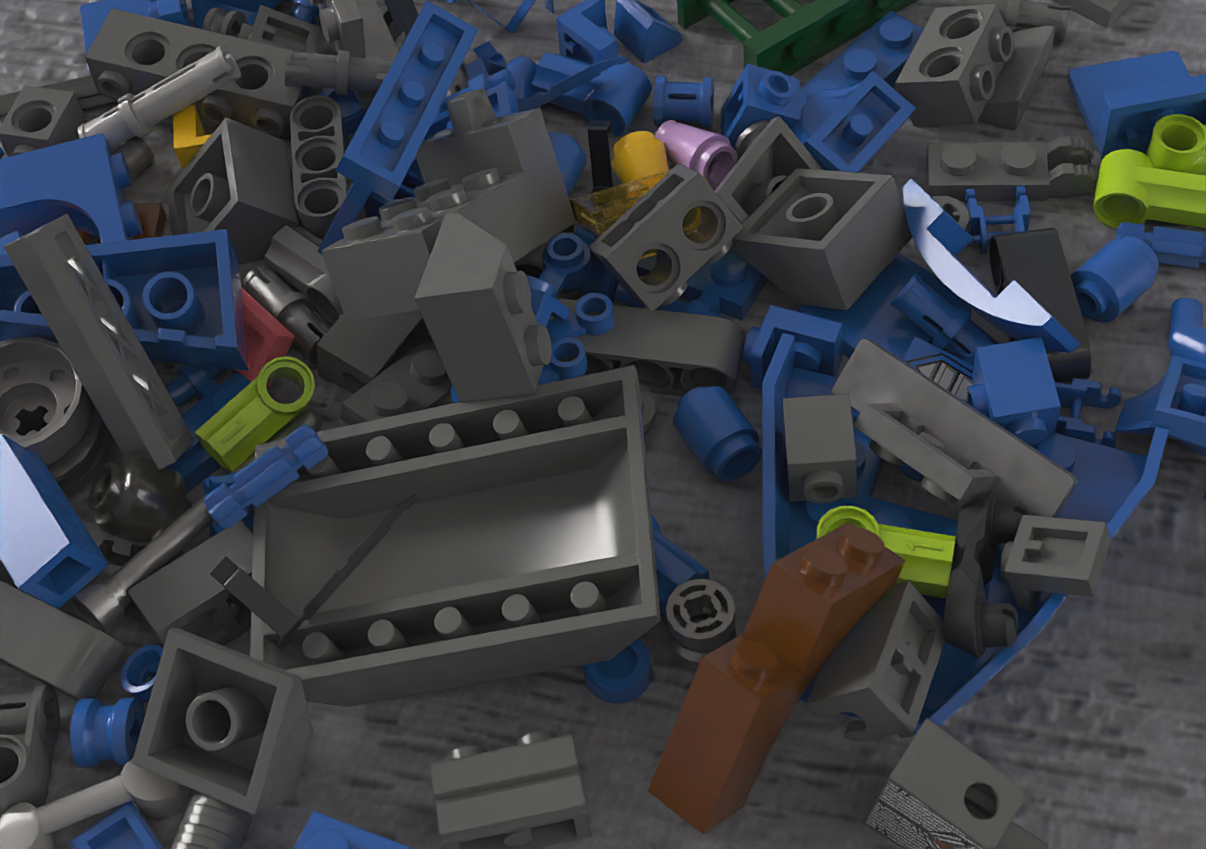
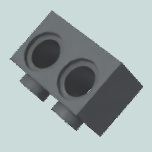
M997 4L940 7L934 9L896 81L900 95L916 108L910 116L913 126L969 125L977 123L987 100L993 96L995 84L1006 62L1011 59L1014 50L1012 31L1009 27L1005 26Z
M677 164L588 248L634 301L654 312L659 306L665 307L677 300L688 286L687 280L703 265L712 264L722 258L733 244L732 238L744 227L698 171ZM699 206L701 221L692 233L685 235L682 227L683 219L688 211ZM655 249L656 263L654 268L648 274L638 277L636 267L639 258L646 251Z

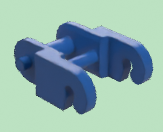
M1016 186L1013 215L985 216L983 207L977 206L974 189H966L965 207L969 212L968 233L973 237L972 243L979 244L980 254H986L991 235L1028 230L1031 214L1028 197L1025 195V186ZM986 225H1013V231L987 233Z
M1073 378L1072 385L1054 382L1060 405L1071 408L1070 417H1058L1055 433L1114 448L1116 441L1115 433L1105 431L1103 432L1102 439H1097L1095 426L1083 424L1080 414L1084 406L1103 409L1116 407L1121 402V390L1117 387L1109 388L1108 395H1102L1101 382Z

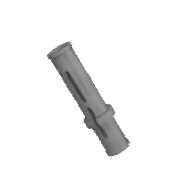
M221 45L205 57L187 65L137 95L128 93L119 98V105L86 124L80 125L78 127V135L81 139L103 133L111 150L135 136L143 138L152 133V126L158 124L163 119L183 110L218 88L241 78L240 69L232 54H228L227 48Z

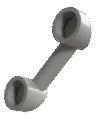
M131 759L124 766L121 775L38 808L28 802L18 803L10 807L0 818V849H54V831L132 800L143 814L154 818L166 817L175 813L183 806L189 795V787L132 764L133 759Z

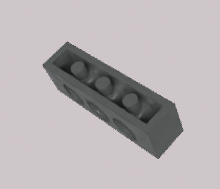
M111 8L85 56L97 92L111 99L118 100L128 93L137 95L147 90L159 81L198 61L216 50L217 47L223 45L227 48L228 54L231 53L240 69L241 78L218 88L191 105L196 106L199 117L205 118L214 124L220 125L227 117L276 138L284 137L291 139L290 115L293 107L304 98L319 95L324 90L320 87H285V71L306 73L310 71L309 67L285 65L287 49Z

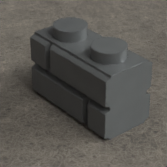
M549 731L532 732L521 737L517 741L516 746L488 751L482 746H464L450 752L446 760L430 763L439 831L444 849H535L592 837L572 734L558 737L555 733Z

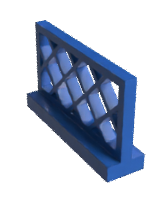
M426 0L335 170L354 182L317 250L320 254H322L321 250L344 238L342 228L355 222L371 191L389 201L393 200L479 30Z

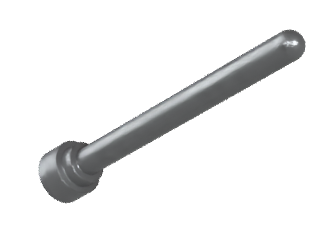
M306 410L268 442L282 440L302 425H309L315 432H318L322 426L321 416L313 410ZM255 453L232 473L241 471L255 460ZM206 495L113 575L110 576L107 573H103L98 579L93 578L79 592L73 595L70 599L71 603L91 626L104 633L113 628L126 616L124 608L131 603L127 590L157 572L215 521L204 503Z

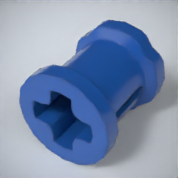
M656 76L653 93L654 126L660 127L668 120H675L677 122H699L702 128L711 129L714 115V78L704 77L702 83L668 82L666 76Z

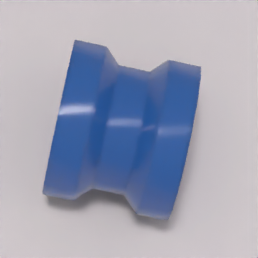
M95 698L80 699L77 702L71 720L70 743L72 756L78 768H97L102 761H114L119 767H124L127 762L133 759L145 717V710L139 698H121L115 705H104L99 699Z

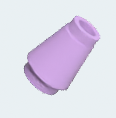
M675 120L664 122L655 134V138L664 143L667 159L674 166L681 164L698 171L712 189H716L737 163V153L731 147L729 139L723 135L678 123Z

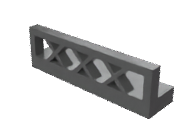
M68 214L4 245V249L133 473L153 463L156 464L159 470L175 463L194 441V438Z

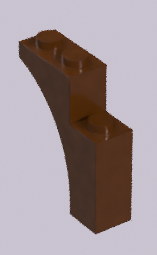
M848 522L773 562L744 633L702 657L648 792L703 835L741 809L748 798L770 749L797 703L850 630L877 600L896 583L906 560L886 548L882 539L875 533L861 527H855Z

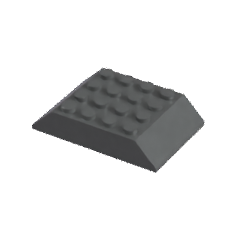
M634 365L538 385L536 394L458 402L316 432L329 452L327 457L310 470L302 466L297 470L300 474L299 478L258 508L254 506L252 578L299 619L304 613L301 609L337 570L340 571L348 563V557L396 505L413 494L417 498L414 505L398 517L391 525V530L309 620H305L292 634L290 642L282 650L277 647L281 637L251 611L250 657L300 676L307 702L351 707L607 661L614 658L661 621L638 372ZM285 439L255 445V460L275 445L282 449L287 445Z

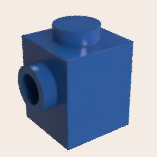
M1042 337L976 348L972 375L974 385L967 386L968 404L1030 446L1040 443L1046 437L1054 436L1061 405Z

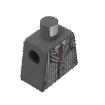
M925 719L863 823L872 831L904 849H1048L1049 846L1040 838L1011 821L1026 795L1023 788L928 719Z

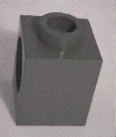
M24 85L0 126V141L7 156L10 157L80 139L78 127L84 123L86 124L87 121L74 92Z
M850 394L783 398L790 502L808 500L813 503H830L839 498L857 497V460Z

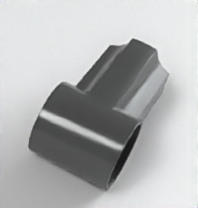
M286 225L272 237L270 248L264 256L266 263L279 277L306 294L311 300L314 310L326 322L333 325L342 315L343 310L324 256L317 252L322 240L301 226L290 228Z

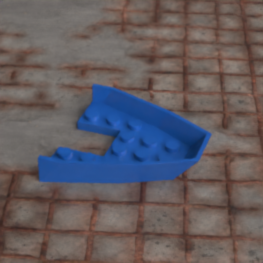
M782 333L762 382V558L765 576L767 577L773 562L816 540L817 525L821 517L830 509L839 506H855L864 509L875 518L878 524L956 536L958 520L872 497L885 460L869 448L872 439L854 426L857 460V497L839 498L830 503H813L808 500L790 502L783 398L835 395L831 390L838 378L795 367V336ZM851 406L854 425L861 412ZM1155 427L1148 456L1057 433L1054 436L1046 437L1038 444L1032 445L1031 447L1075 475L1078 479L1077 486L1056 518L1106 522L1112 539L1155 484L1169 429ZM999 544L995 552L992 580L984 586L987 603L1009 602L1017 610V640L1010 648L986 647L984 654L980 658H976L958 649L945 640L914 735L917 734L925 719L930 720L939 727L943 725L1039 634L1069 595L1040 591L1034 611L1020 610L1009 583H1005L1001 576V557L1006 544ZM922 595L944 621L946 599ZM818 674L815 676V678L813 679V681L801 697L800 701H808ZM842 712L843 714L862 719L854 713Z

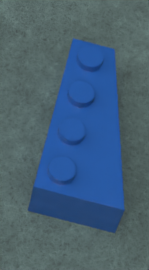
M227 229L85 245L150 360L249 371L239 258ZM8 254L0 255V342L13 337H41L58 343Z

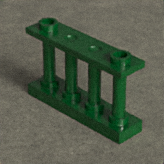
M677 0L678 24L684 30L710 16L743 45L744 68L748 63L791 76L869 30L890 11L898 13L918 0H815L804 6L797 0H763L784 19L761 31L730 5L736 0Z

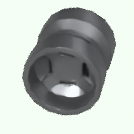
M707 579L689 580L676 587L669 596L666 605V616L671 654L683 667L688 670L697 671L703 656L737 637L733 597L726 587Z

